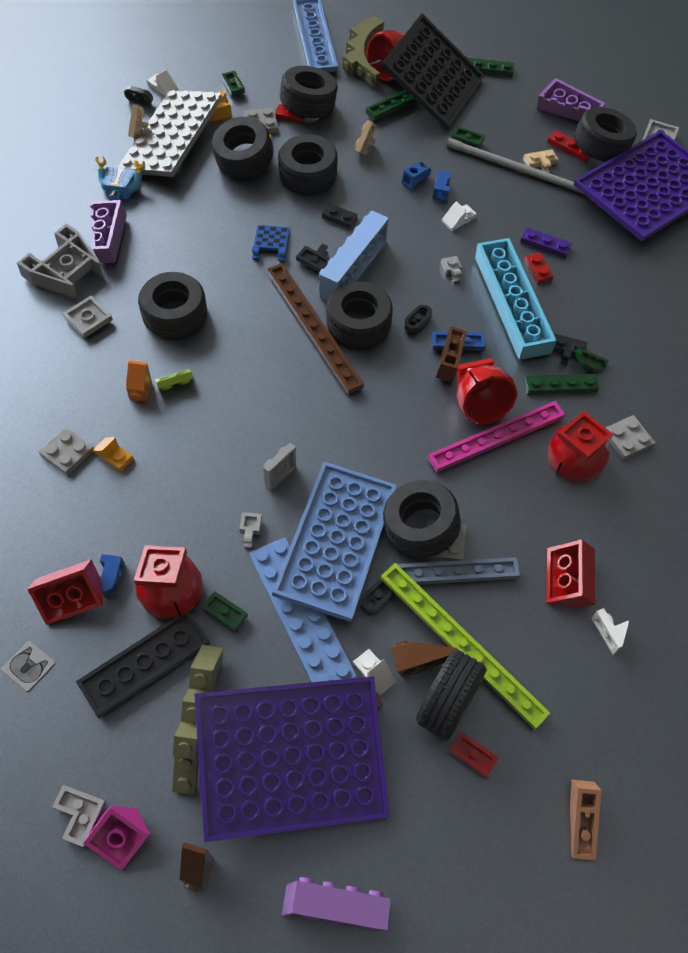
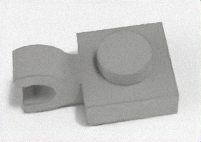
M458 257L442 258L441 266L445 274H451L453 282L461 281L459 275H462V266Z
M242 512L239 531L244 533V548H252L253 535L260 534L262 514Z

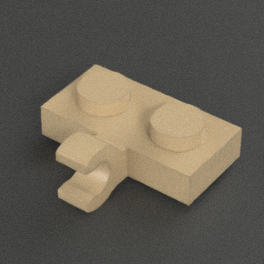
M132 104L128 136L133 139L141 136L142 128L148 124L142 121L144 119L143 108Z
M369 120L363 125L362 134L355 144V150L365 155L369 144L373 146L376 141L372 137L377 125Z
M553 149L524 154L523 157L527 166L533 168L540 167L542 171L550 173L548 167L558 162Z

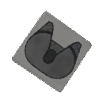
M27 641L1 670L25 691H29L54 665L55 661L31 641Z

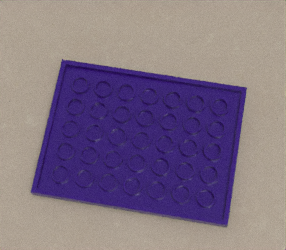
M660 130L577 178L573 185L639 240L644 241L688 213V150Z
M374 676L194 694L203 842L390 817Z

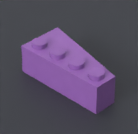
M555 78L539 95L537 109L580 121L584 112L594 107H605L606 103Z
M121 200L90 201L93 251L100 263H115L127 216Z
M300 877L299 881L286 885L281 916L290 917V915L297 914L301 915L302 919H324V922L343 925V923H346L349 927L374 931H387L391 898L383 897V892L370 890L369 894L360 893V888L346 886V890L338 889L337 884L332 882H323V885L313 884L314 879Z

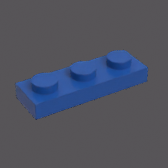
M432 332V350H443L448 332ZM466 333L462 351H485L484 333Z

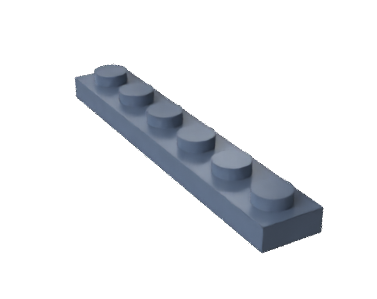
M517 557L397 564L418 585L519 579L520 577Z

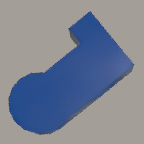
M423 162L415 163L404 169L401 183L412 190L418 182L429 177L431 168L427 167Z
M446 170L438 172L432 199L448 202L450 172Z
M101 554L100 563L103 566L102 575L100 576L102 595L110 597L118 590L125 562L120 556Z

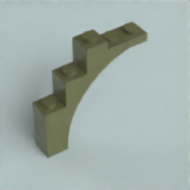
M375 15L350 28L349 41L346 42V54L343 55L342 69L350 75L358 74L373 87L379 86L380 72L370 66L365 57V51L368 41L374 34L383 31L384 22Z
M202 645L190 668L189 689L182 701L181 723L174 735L173 757L175 758L172 792L195 795L199 766L194 694L214 691L219 672L222 668L223 647Z

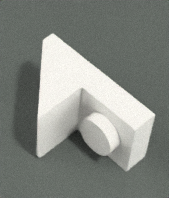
M167 70L160 74L157 73L147 80L148 86L164 96L171 90L179 91Z
M456 201L442 218L441 222L453 231L475 219L477 213L467 204L461 206Z
M603 608L596 611L592 620L614 655L623 646L629 621L614 626L613 618Z
M370 649L353 661V665L363 677L374 676L375 689L380 696L396 684L397 681L384 659L380 661Z

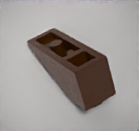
M452 326L449 327L435 378L453 383L467 331Z
M401 641L396 646L391 647L396 670L401 677L444 664L451 652L458 650V648L413 641Z
M185 842L182 845L179 880L185 883L184 888L198 892L199 888H206L214 858L207 849Z

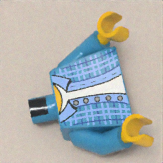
M98 156L95 157V161L99 166V184L102 190L106 192V196L109 197L110 201L119 200V198L129 199L131 194L140 188L142 180L141 171L145 169V164L142 161L139 167L138 160L134 161L133 165L137 170L106 167L104 169L107 163L104 156L102 162H99Z

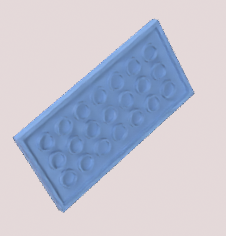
M323 462L273 589L272 596L351 622L384 525V506L390 495L395 491L396 484Z

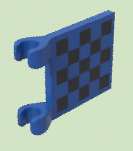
M257 225L254 245L252 247V259H259L260 250L278 251L279 261H285L290 227Z

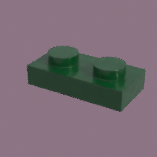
M235 70L221 74L231 97L245 93V87Z
M457 126L451 138L479 149L484 142L485 135Z
M215 591L202 606L203 611L235 632L248 617L246 611Z

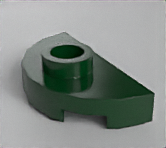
M581 348L575 350L578 363L589 372H599L608 364L609 360Z

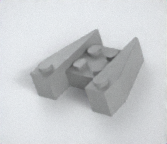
M66 223L54 233L59 248L42 261L28 253L17 262L21 276L33 285L76 298L77 294L74 287L76 281L90 270L100 276H103L100 261L81 234Z

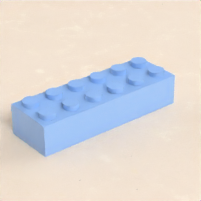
M372 210L367 216H364L362 223L355 227L353 234L347 237L342 247L338 248L336 255L328 261V265L321 269L318 276L320 278V298L328 301L332 292L346 283L357 281L387 242L388 217Z

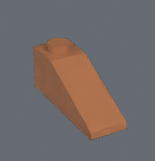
M572 780L571 857L574 859L596 861L601 789L592 781Z

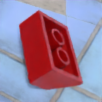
M584 540L547 548V604L572 608L596 605L595 549Z
M92 559L37 578L27 589L46 625L103 605L101 579Z

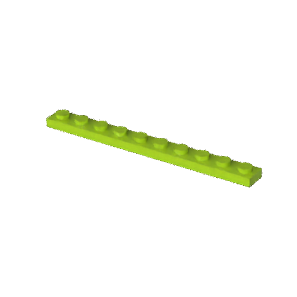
M396 563L381 575L380 579L449 647L458 648L465 655L468 654L471 658H475L477 662L485 665L487 671L483 680L534 730L547 718L550 712Z

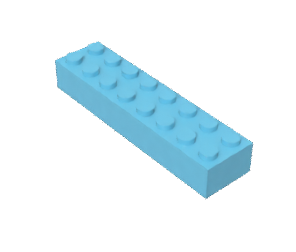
M510 238L478 243L475 259L518 359L522 360L552 354L556 343L555 336Z

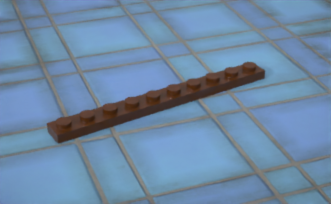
M283 263L268 268V275L346 393L351 394L364 388V383Z

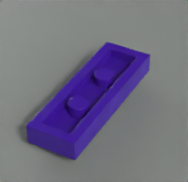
M526 227L520 240L521 243L563 258L567 257L572 246L571 242Z

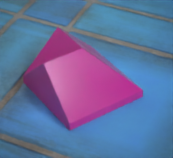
M111 806L103 813L83 844L122 871L148 838L150 832L137 808Z

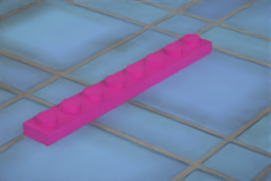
M553 401L428 454V460L436 473L559 421L564 418L565 413L557 402Z

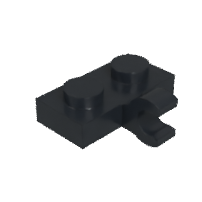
M321 244L317 251L304 246L296 255V261L320 273L321 269H324L330 258L326 257L328 255L326 251L328 246Z
M554 333L556 343L553 351L563 354L561 359L563 364H568L570 356L576 357V349H587L588 342Z

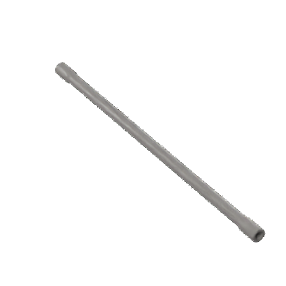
M449 138L446 147L477 156L582 193L573 185V181L472 147L452 138Z

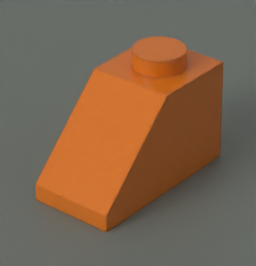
M129 360L126 382L128 397L134 401L147 402L153 385L147 362Z

